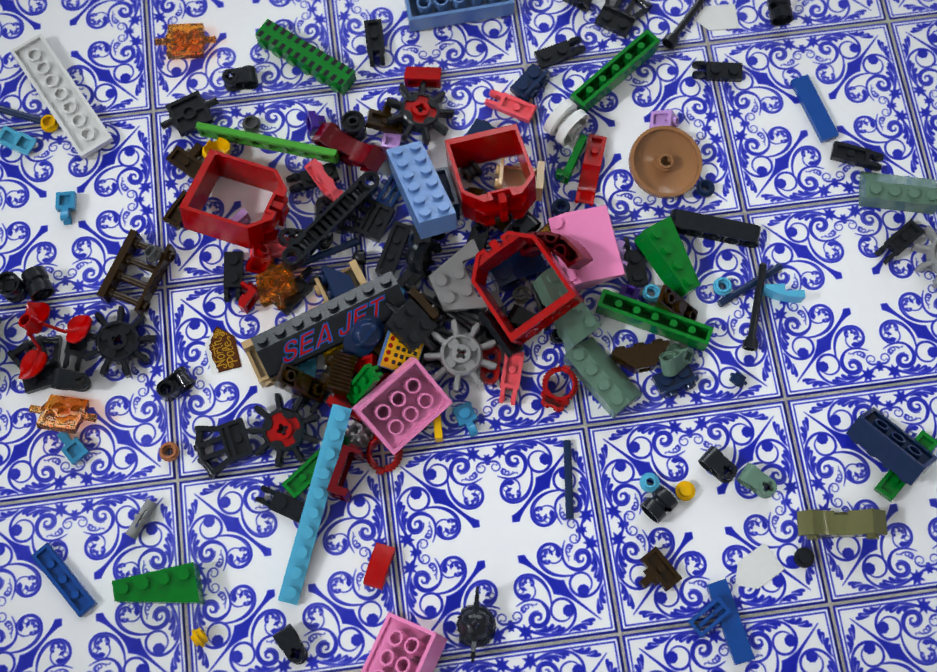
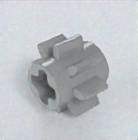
M355 422L348 428L349 434L346 436L352 444L364 446L371 440L370 434H372V431L364 423Z

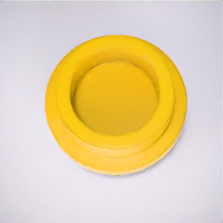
M45 115L41 119L40 126L45 132L51 133L58 129L59 124L53 115Z
M682 481L677 484L675 494L680 500L689 501L695 495V487L691 482Z
M200 627L191 630L193 634L190 636L192 642L196 646L200 645L202 648L206 646L205 643L209 639Z

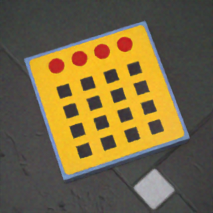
M388 330L377 365L395 371L410 357H415L419 361L424 344L418 346L411 353Z

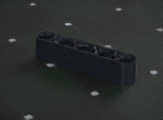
M674 209L670 212L678 234L748 248L758 247L761 227L758 225Z

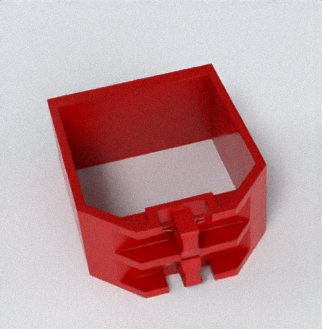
M517 123L444 140L448 168L464 217L484 226L496 224L495 217H500L501 222L509 221L508 214H512L514 220L525 216L536 201L535 173ZM517 155L526 180L523 185L502 188L478 196L464 190L457 168L466 167L471 160L479 164Z
M210 149L179 206L183 226L185 229L248 249H252L253 243L262 245L276 240L279 230L275 228L277 225H285L286 217L290 211L287 205V188L277 169ZM219 176L273 192L261 220L246 225L202 211Z
M507 231L500 236L502 242L493 239L489 242L491 250L487 252L485 249H482L476 254L471 282L510 341L523 345L584 300L541 239L533 234ZM527 243L536 244L568 292L520 327L514 329L486 287L488 272L508 259Z

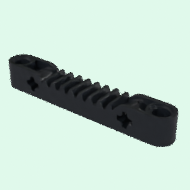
M366 171L284 249L282 264L285 269L290 271L298 269L338 227H341L343 222L347 221L348 217L352 216L353 212H356L358 208L362 207L377 192L380 178L376 172ZM372 181L374 184L368 185L365 182ZM294 256L296 260L290 262L287 260V257Z

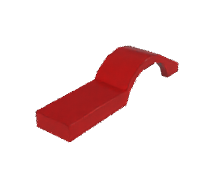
M589 134L575 203L589 204V206L594 204L607 137Z

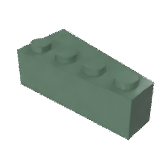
M552 266L540 274L533 282V286L545 307L568 292ZM581 302L553 322L559 339L561 338L565 345L566 353L593 334L602 325L584 302Z

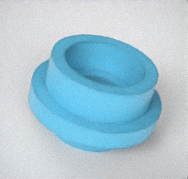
M725 277L717 278L713 283V290L720 296H726L732 290V283ZM719 285H724L725 289H720Z
M648 284L643 288L642 296L647 302L654 303L657 301L661 290L655 284ZM648 292H653L655 296H649Z
M650 472L643 474L639 482L642 490L648 493H652L660 485L658 476ZM651 479L653 485H648L646 480Z

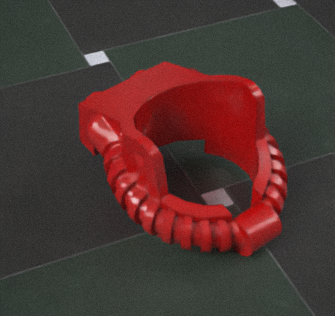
M565 364L562 367L555 366L551 368L542 379V406L546 408L552 407L554 411L559 413L563 411L564 406L569 405V400L575 397L579 387L578 377H576L574 371H571V367ZM562 371L570 376L573 386L568 395L558 397L551 393L548 382L553 374Z
M373 434V439L370 440L371 442L368 443L366 449V460H368L369 466L376 470V474L384 475L385 472L389 473V471L391 472L401 463L400 461H402L403 450L400 449L395 454L394 461L386 465L385 468L378 466L372 458V454L377 444L382 442Z

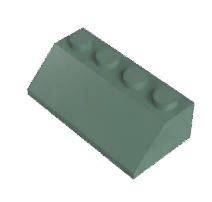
M861 171L859 179V206L933 215L937 211V182L935 179Z
M593 337L580 342L564 355L563 362L571 367V371H574L576 377H578L581 383L613 419L643 395Z

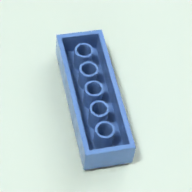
M404 0L410 32L514 15V0Z
M422 141L387 149L388 167L420 239L456 230V212Z

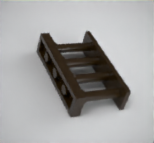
M130 229L96 295L106 303H109L112 298H116L134 305L135 312L139 316L144 315L150 308V301L165 271L175 259L176 251L173 246L168 243L165 250L162 249V256L157 266L134 258L136 250L139 248L145 250L150 244L142 242V237L138 231ZM133 265L151 272L152 275L148 283L126 275L127 267ZM124 281L144 289L140 299L117 291L116 288L119 282Z

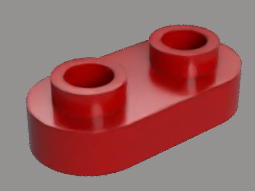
M497 347L482 352L483 359L497 364L496 370L481 367L480 378L486 385H493L499 379L501 352ZM494 355L495 359L490 360L488 359V356ZM492 373L493 377L487 378L486 375Z

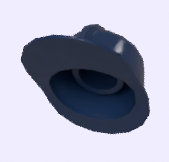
M373 315L361 317L344 337L343 346L345 351L358 358L368 355L384 335L383 323Z

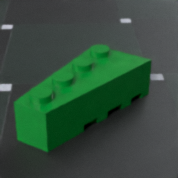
M671 216L643 230L634 240L662 282L681 298L688 296L701 285Z
M194 562L112 581L115 602L205 605L199 566Z

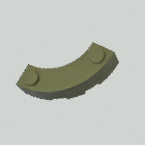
M872 508L834 512L811 509L797 512L798 536H805L807 540H819V537H866L867 540H878L879 536L888 535L886 510Z

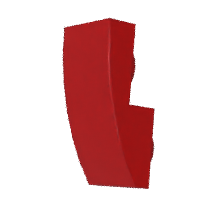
M376 542L365 573L363 585L383 590L390 573L389 567L396 553L395 547Z

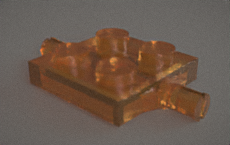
M203 23L168 24L166 37L155 38L154 41L155 46L166 45L168 59L204 58L206 43H216V36H205Z
M272 258L268 269L255 276L260 302L264 308L277 303V309L283 310L286 307L284 299L298 293L294 272L285 269L283 264L276 265L274 258Z
M51 394L43 406L31 404L29 407L30 413L40 414L36 422L38 429L76 434L83 421H97V414L86 413L90 406L89 400Z

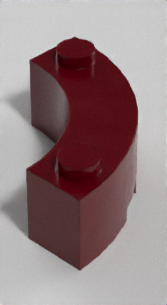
M333 122L322 123L311 139L317 146L336 149L340 162L350 167L353 165L361 167L360 170L362 172L374 171L377 173L387 158L380 146L366 144L352 138L341 131L340 127Z
M548 231L527 233L536 235L541 239L550 252L557 255L569 269L579 270L593 261L586 248L569 236ZM527 243L519 249L521 256L533 258L542 254L536 244Z

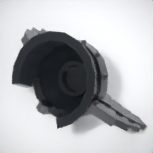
M414 224L411 227L414 234V245L404 254L408 266L403 275L396 280L401 288H404L405 283H409L412 286L416 285L422 278L429 280L428 276L433 272L427 270L430 265L435 264V261L432 260V251L434 254L442 251L441 245L437 241H432V236L420 239Z
M476 586L474 604L462 608L461 614L457 616L458 621H456V631L460 634L459 641L465 646L471 647L472 663H474L476 648L488 644L496 631V620L492 612L485 606L479 605V586Z

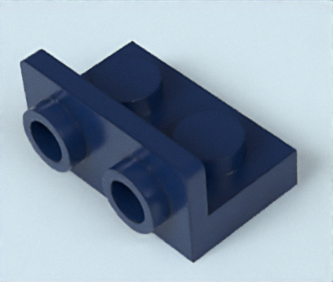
M533 63L510 87V91L526 102L534 99L539 92L538 90L549 83L550 70L546 69L543 71Z
M688 364L675 376L666 377L661 372L652 376L651 379L661 398L666 396L672 398L678 395V391L684 388L686 391L694 388L699 377L698 375L694 376Z

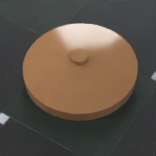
M656 126L646 130L636 139L629 153L628 164L632 178L644 192L657 198L670 199L685 194L696 184L702 171V155L694 139L683 130L672 126Z

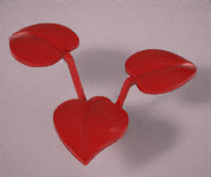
M27 301L25 314L20 317L18 324L27 331L26 335L33 341L37 350H30L24 355L20 364V375L18 378L25 380L36 376L47 363L48 355L45 352H41L42 348L33 334L40 333L43 326L64 334L67 333L66 340L71 344L82 341L88 334L92 325V318L87 315L75 316L68 322L67 329H61L44 323L50 315V306L48 304Z

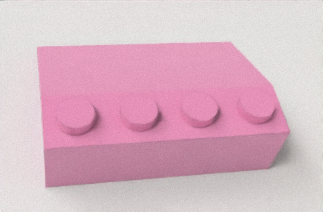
M607 205L566 212L548 219L551 232L575 239L586 248L593 258V261L581 269L575 270L567 268L565 263L558 257L561 268L577 291L626 275Z
M410 357L351 409L383 445L395 455L453 402L417 358Z
M388 612L361 672H434L448 639Z

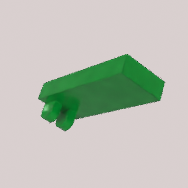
M580 134L565 169L558 168L556 170L555 178L560 180L561 183L568 184L586 145L587 135Z
M371 363L364 365L351 381L350 391L346 394V397L352 407L363 399L375 387L380 378L383 377L382 372L376 373L379 371L378 365L372 366Z

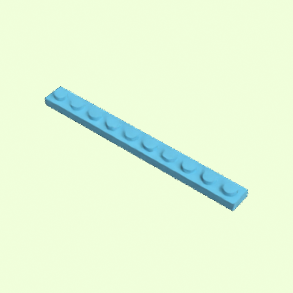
M336 404L332 405L278 601L298 605L329 494L327 488L340 454L352 411L351 408Z

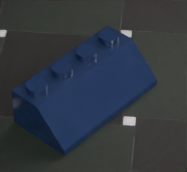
M874 407L860 415L846 432L854 443L861 445L870 456L877 458L886 469L892 470L902 482L910 486L937 460L933 453Z

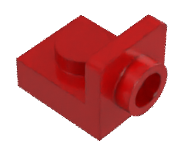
M253 243L252 255L245 265L246 271L264 275L272 262L271 247Z
M242 281L240 285L246 293L240 296L237 305L241 311L248 314L261 296L254 284L251 282L247 284Z

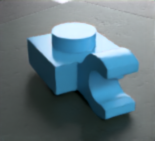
M75 191L56 192L55 209L57 212H61L60 220L63 221L64 225H72L71 211H76L77 201Z
M470 401L453 408L452 412L459 427L466 426L471 438L478 435V430L473 423L478 418Z
M64 430L57 434L58 438L65 445L60 450L71 464H77L90 453L78 437L72 440L70 435Z

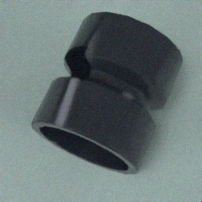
M767 0L771 25L784 26L793 21L791 0Z
M350 110L342 116L341 125L343 132L358 141H363L367 135L364 116L356 110Z
M44 266L30 267L21 274L23 283L27 287L32 301L45 300L55 293L53 284L48 280L49 275Z
M10 271L0 274V294L11 303L23 301L28 295V289L24 285L23 280Z
M661 485L652 492V498L647 497L640 504L643 512L657 524L666 517V511L671 512L678 505V501L672 493Z

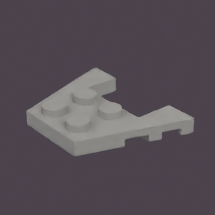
M474 239L470 240L428 276L443 312L488 308L482 297H478L463 264L474 259L479 252ZM497 290L490 292L500 308L503 307Z

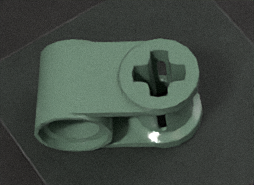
M674 343L665 352L661 353L659 361L662 374L666 377L677 375L685 366L692 362L694 358L693 348H684Z
M747 463L736 478L742 486L764 499L770 498L777 490L776 482L751 463ZM765 485L769 486L767 492L763 490Z

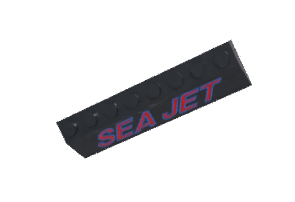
M389 271L252 337L251 340L271 379L278 375L282 362L296 367L343 344L346 333L363 316L373 315L379 318L383 324L390 319L392 312L384 304L391 299L399 307L406 302V299L394 275Z

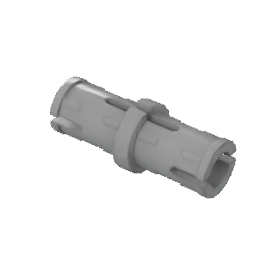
M146 499L138 514L135 513L133 516L135 519L125 534L136 540L144 525L149 523L148 519L158 504Z

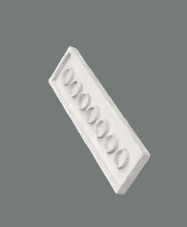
M42 33L35 35L10 50L82 160L114 141Z

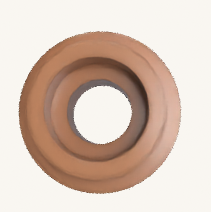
M166 442L160 447L159 455L164 461H174L179 456V447L173 442ZM169 449H173L171 455H167Z

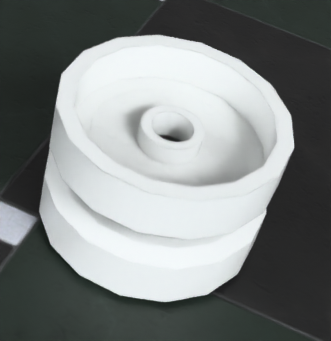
M566 99L549 115L543 129L551 136L556 135L555 140L564 147L570 144L582 132L590 116L582 109L577 110V105L572 100Z

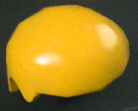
M218 137L214 142L208 140L202 148V156L205 158L210 149L230 155L231 144L222 137Z

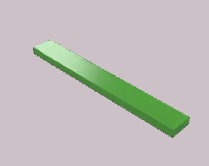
M197 122L196 129L202 137L212 139L222 137L232 143L310 159L316 158L320 161L338 164L340 159L336 149Z

